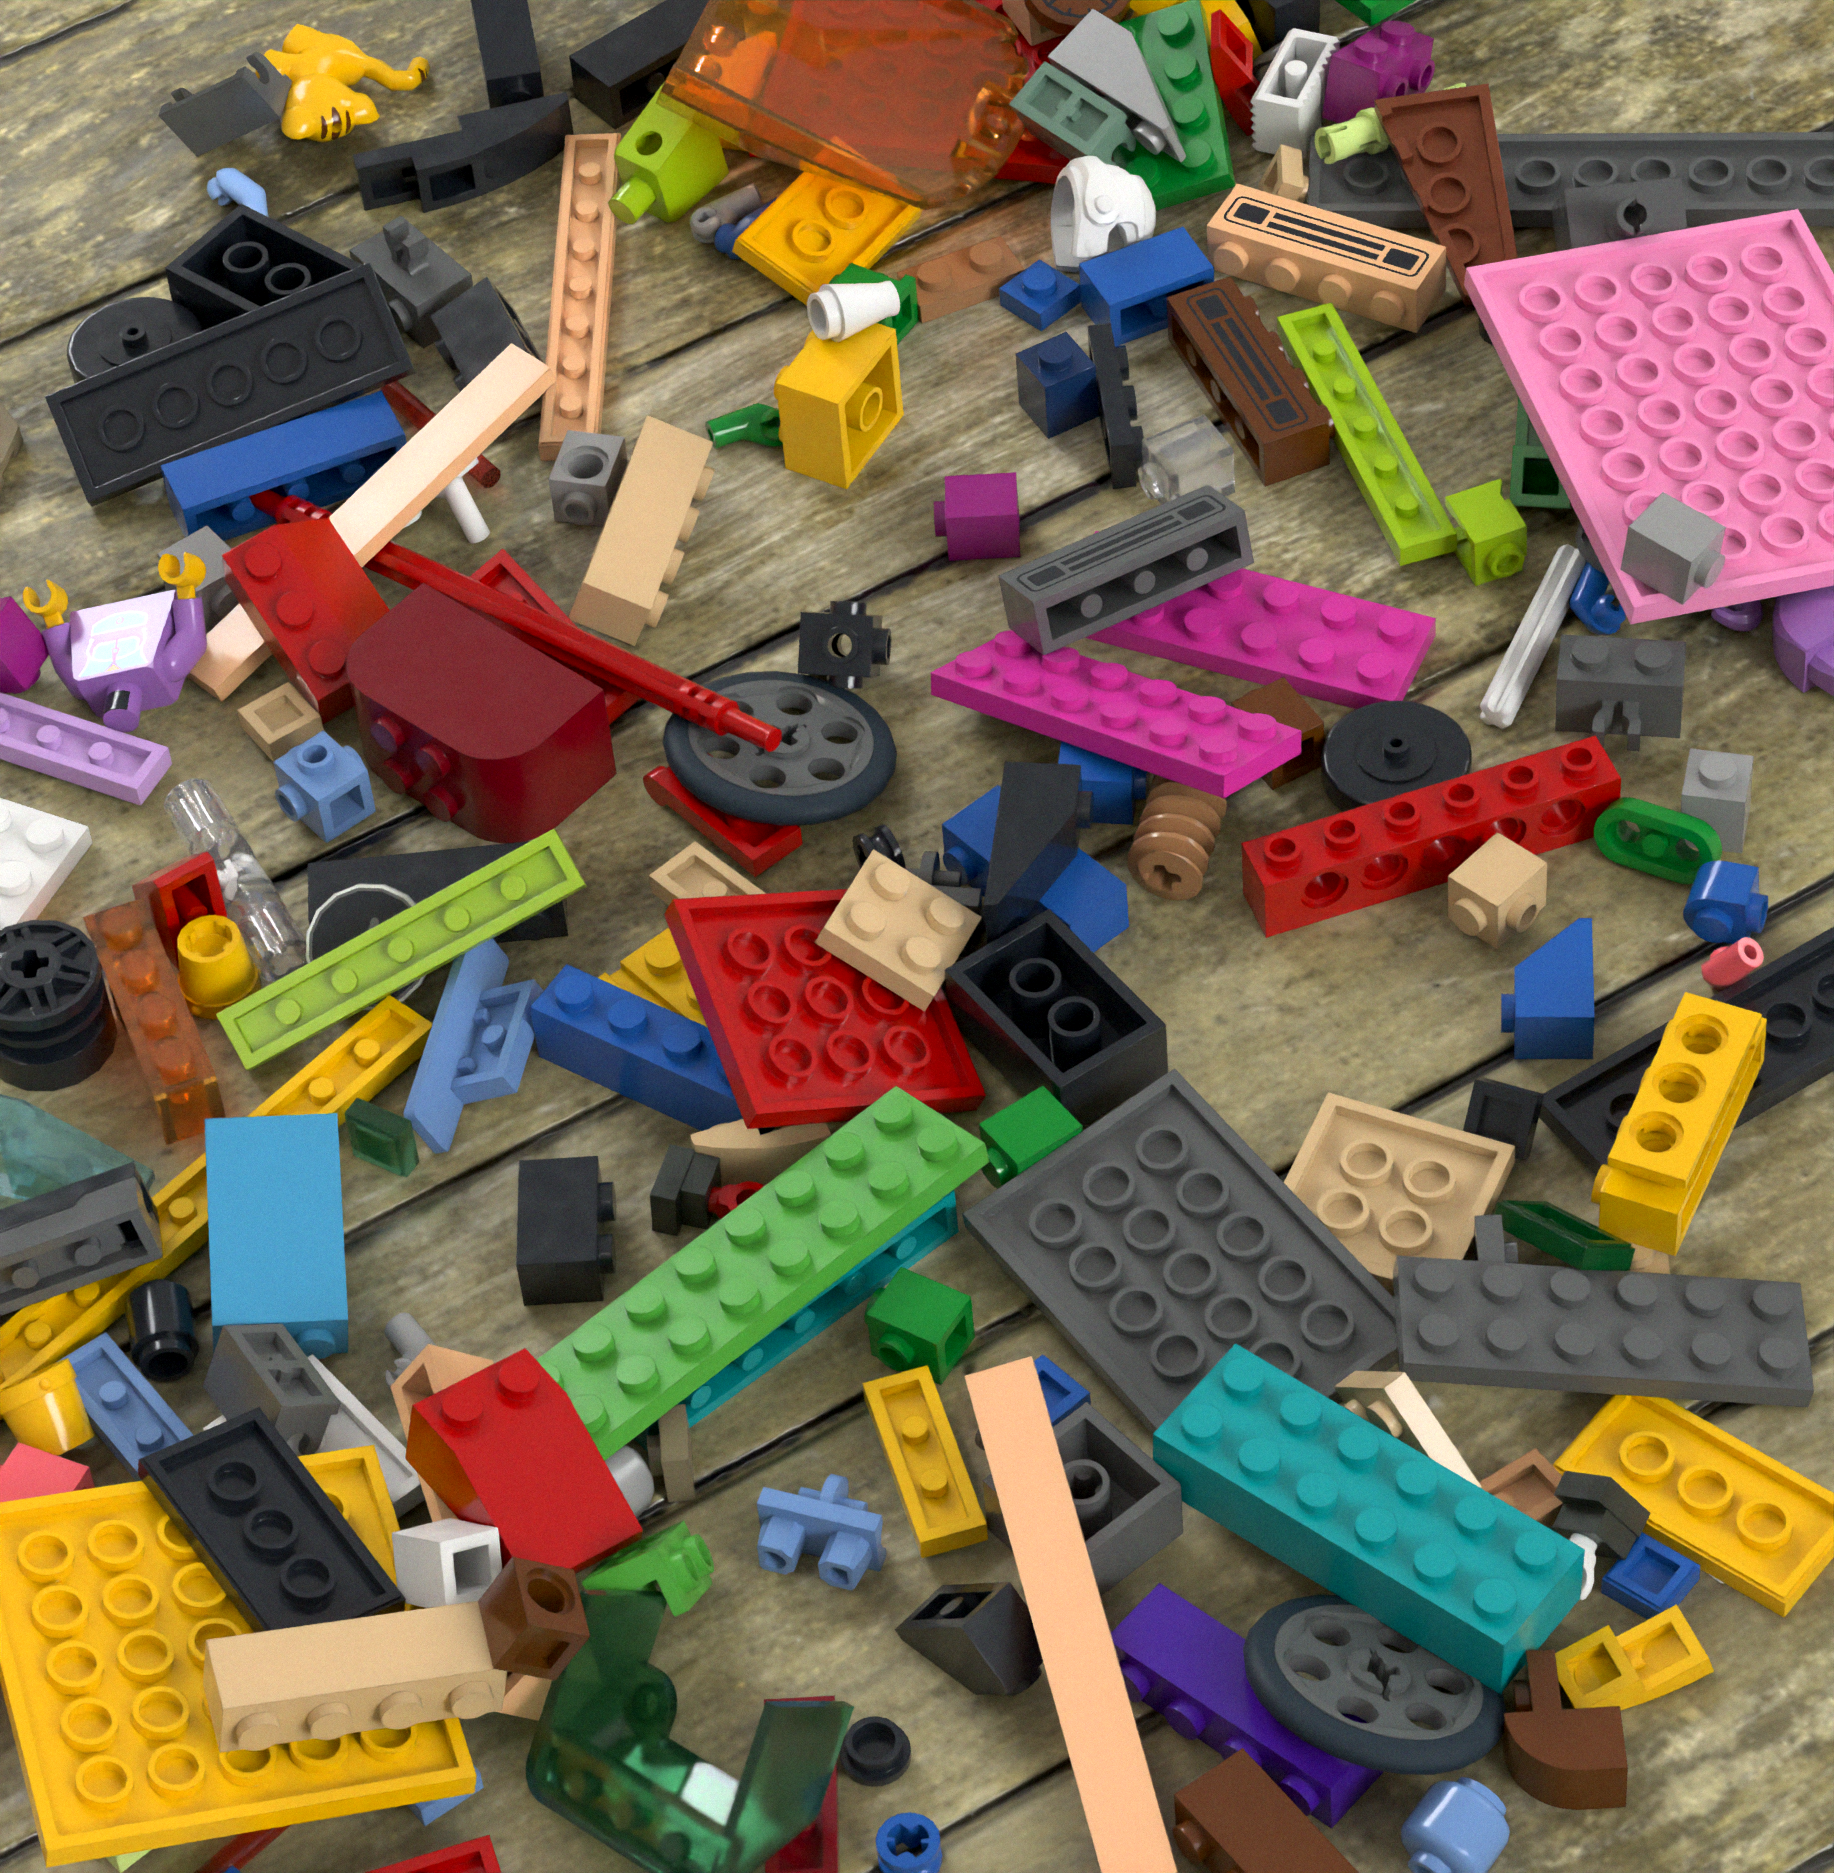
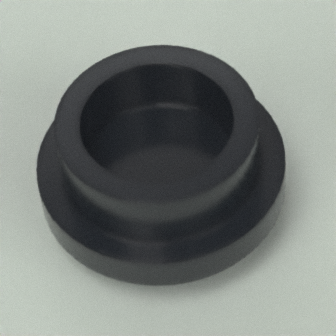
M866 1717L857 1721L848 1730L840 1744V1762L844 1772L854 1782L864 1786H884L898 1780L907 1771L911 1762V1746L907 1735L894 1722L884 1717Z

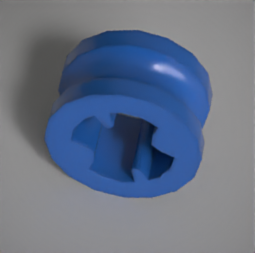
M901 1813L887 1819L879 1828L875 1840L881 1873L939 1872L943 1861L939 1830L932 1820L917 1813ZM904 1843L912 1849L921 1844L922 1854L915 1857L912 1853L906 1851L897 1856L896 1846Z

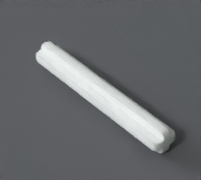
M1569 544L1558 548L1480 704L1482 710L1480 718L1486 725L1494 724L1503 729L1512 724L1569 608V599L1587 562L1580 554L1578 548L1575 549Z

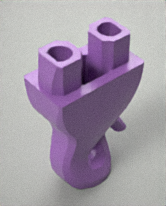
M1834 586L1776 597L1772 624L1774 655L1786 678L1803 693L1817 685L1834 697ZM1760 600L1727 606L1728 608H1714L1711 616L1717 622L1727 628L1741 632L1755 629L1761 623L1763 617Z

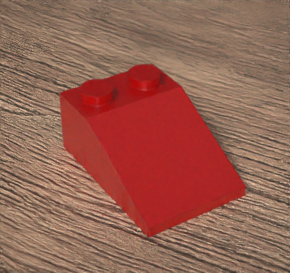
M526 1348L412 1405L405 1459L459 1520L498 1528L502 1569L512 1557L573 1569L576 1574L642 1539L643 1529L569 1396Z

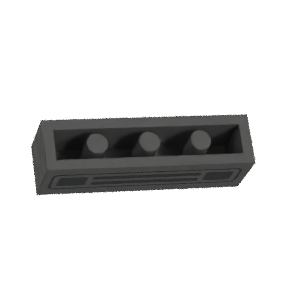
M1205 485L998 575L1009 628L1041 654L1046 655L1253 564L1254 559L1245 510L1210 485Z

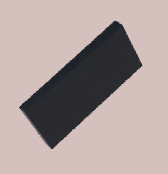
M260 1407L139 1459L138 1476L254 1633L403 1612L405 1610L406 1598Z

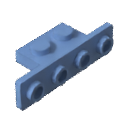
M493 938L454 959L404 1109L405 1120L435 1154L449 1151L464 1104L517 1093L534 1040L535 1032L530 1006L542 994L543 989L534 979L502 986L509 965V959Z

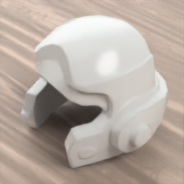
M1096 156L1075 158L1061 170L1056 180L1051 206V239L1054 263L1057 270L1078 272L1079 264L1153 237L1156 225V207L1150 190L1140 176L1130 175L1126 170L1118 166L1104 164Z

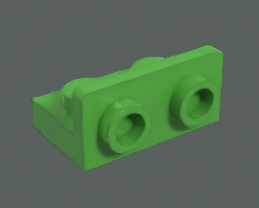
M683 1520L606 1557L582 1581V1584L593 1607L615 1599L619 1608L629 1606L650 1596L657 1591L655 1585L659 1584L672 1614L676 1617L688 1612L712 1585L710 1574L714 1572V1563L702 1537L699 1534L691 1536Z

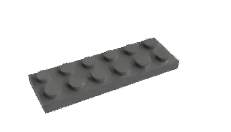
M1398 1255L1396 1257L1393 1269L1399 1372H1405L1411 1381L1809 1407L1814 1392L1800 1283L1618 1270H1579L1574 1267Z

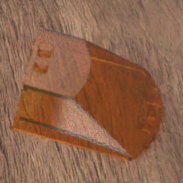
M709 0L679 59L673 65L659 93L656 104L758 157L923 210H929L948 205L972 194L997 175L1009 160L1025 128V125L1009 104L1024 87V79L1029 71L1027 58L1018 56L1014 45L1019 34L1013 21L974 0Z

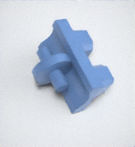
M830 1474L827 1477L821 1491L801 1487L798 1495L763 1487L757 1501L760 1522V1534L757 1545L759 1564L764 1570L786 1575L789 1572H794L801 1553L821 1557L818 1563L820 1578L830 1586L852 1591L867 1569L880 1572L887 1556L886 1548L882 1547L881 1544L882 1515L867 1512V1502L848 1498L849 1482L847 1477Z

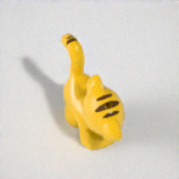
M297 24L289 32L284 40L282 52L269 49L264 54L282 75L286 74L293 81L282 112V132L290 139L300 140L306 138L321 143L331 142L345 136L353 130L355 125L371 124L380 117L373 101L366 94L354 92L347 86L355 85L363 77L376 81L390 91H412L426 80L430 70L428 60L420 56L412 59L407 70H395L382 60L367 56L354 42L335 34H325L301 24ZM256 70L255 74H256L257 78L259 79V78H260V75H259V73H258L257 70Z

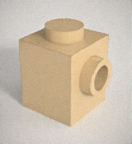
M1497 832L1448 876V919L1453 921L1465 934L1477 936L1494 948H1500L1516 932L1522 933L1526 931L1535 921L1539 911L1546 906L1547 862Z

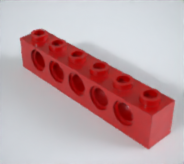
M1595 735L1241 843L1243 895L1267 938L1447 883L1448 876L1497 832L1534 855L1594 837V826L1598 817L1609 804L1621 797V777Z

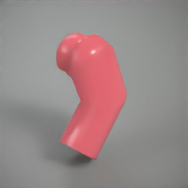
M1748 937L1741 938L1731 946L1720 947L1714 950L1710 955V959L1701 965L1703 979L1712 989L1721 992L1747 977L1748 973L1759 967L1764 959L1763 951L1755 940Z

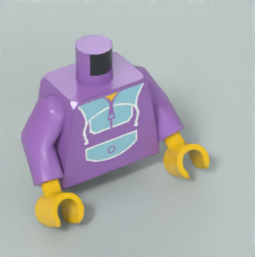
M184 552L185 567L181 575L180 563L176 556L166 553L160 558L158 564L160 577L168 584L176 586L177 591L170 590L73 611L70 613V622L64 623L62 614L68 605V595L63 588L47 579L46 582L51 591V598L46 605L41 607L36 591L28 586L25 587L22 595L26 608L44 618L47 629L42 631V635L56 674L75 699L86 700L95 715L103 718V722L108 728L120 732L133 731L139 725L141 711L173 704L179 698L186 676L206 652L207 638L202 597H196L195 588L205 578L206 567L198 556Z

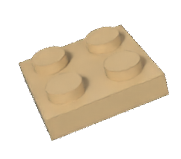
M873 849L814 943L925 1012L945 980L944 970L955 963L982 917Z

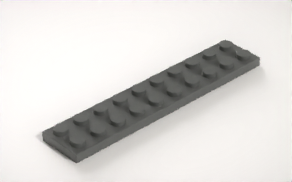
M1834 132L1497 134L1513 228L1554 227L1552 206L1564 189L1682 177L1687 227H1699L1795 209L1799 210L1807 226H1834ZM1310 135L1308 205L1383 228H1429L1390 144L1386 150L1377 154L1358 153L1333 164H1326L1324 162L1325 158L1321 159L1316 151L1315 135Z

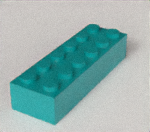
M1236 1343L1153 1433V1460L1181 1484V1497L1184 1503L1352 1605L1372 1615L1375 1619L1464 1673L1478 1679L1481 1683L1499 1694L1503 1692L1525 1665L1526 1651L1538 1650L1580 1599L1585 1549Z

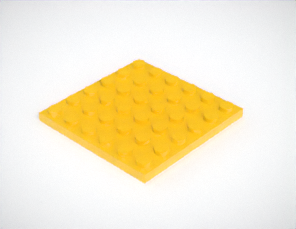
M374 1445L298 1456L397 1587L392 1532L400 1531V1527ZM143 1481L0 1502V1683L46 1868L472 1794L475 1792L477 1775L458 1717L416 1723L404 1729L382 1728L348 1733L331 1740L315 1738L275 1744L258 1751L241 1749L220 1753L203 1686L206 1640L254 1633V1631ZM405 1603L404 1611L424 1609V1607Z

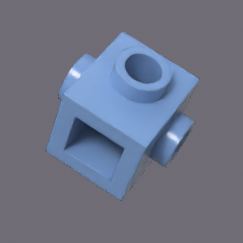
M321 731L301 745L293 747L285 755L274 761L279 789L275 791V796L282 811L294 822L301 820L324 842H330L376 812L368 770L361 757L352 747L348 745L341 747L325 731Z

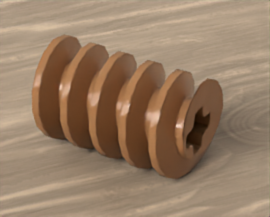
M1155 774L1152 780V789L1146 798V807L1140 816V825L1134 834V843L1127 855L1128 869L1133 879L1144 890L1161 898L1188 900L1197 896L1203 886V876L1209 867V857L1214 851L1215 839L1221 830V820L1227 811L1226 799Z

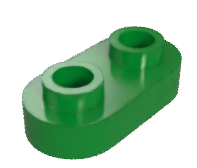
M1624 797L1613 801L1598 817L1594 826L1596 844L1607 858L1615 863L1680 884H1693L1698 869L1707 862L1720 861L1722 855L1720 838L1707 822L1636 798ZM1626 821L1635 823L1640 832L1632 830ZM1685 839L1692 842L1699 851L1691 849L1686 844Z

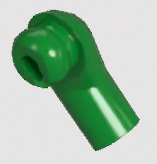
M756 403L705 422L709 440L713 442L712 446L715 449L742 439L767 447L783 445L779 440V409L768 405Z

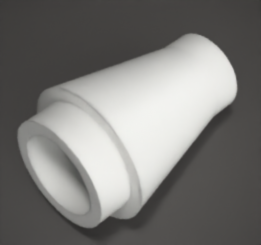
M891 281L858 284H823L819 292L809 295L807 301L808 318L815 335L821 340L831 338L834 342H840L887 317L895 316L900 310L899 295Z

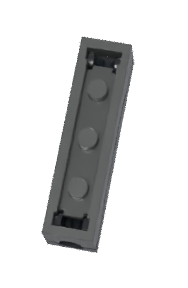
M134 1161L0 1209V1316L163 1258L158 1210Z

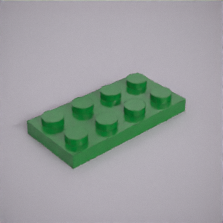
M1189 0L1118 23L1132 32L1146 59L1187 157L1180 163L1162 150L1157 155L1153 154L1136 139V147L1133 152L1120 144L1114 149V162L1130 175H1138L1143 179L1152 194L1156 211L1235 187L1222 103L1211 65V40L1206 11L1201 1Z

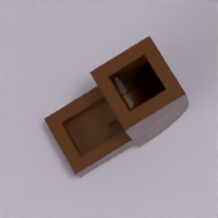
M1555 1649L1526 1651L1525 1679L1512 1681L1514 1712L1504 1713L1503 1755L1510 1775L1530 1796L1554 1807L1571 1810L1626 1807L1628 1765L1620 1706L1562 1709Z

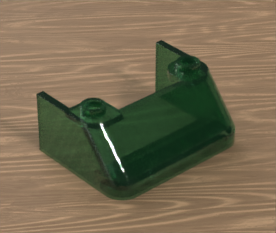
M581 1590L580 1596L590 1638L555 1681H551L526 1761V1780L532 1795L541 1804L648 1873H754L818 1816L854 1706L845 1701H766L740 1781L669 1738L677 1713L676 1689L672 1680L665 1672L648 1662L667 1605L661 1591Z

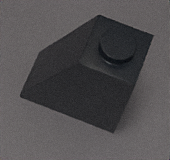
M470 0L490 109L544 97L528 1Z

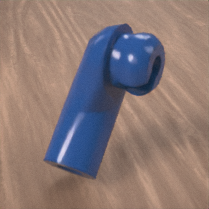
M1586 562L1569 599V606L1571 611L1590 632L1607 636L1619 630L1621 623L1626 619V614L1621 604L1615 607L1611 603L1614 600V595H1605L1610 583L1607 576L1592 567L1589 562Z

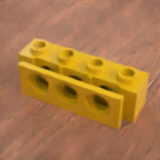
M1688 992L1684 993L1673 1019L1668 1022L1655 1058L1642 1077L1633 1105L1628 1115L1623 1118L1615 1143L1608 1156V1165L1603 1164L1595 1178L1591 1202L1600 1205L1599 1228L1624 1241L1676 1256L1764 1062L1767 1019L1762 1018V1014Z

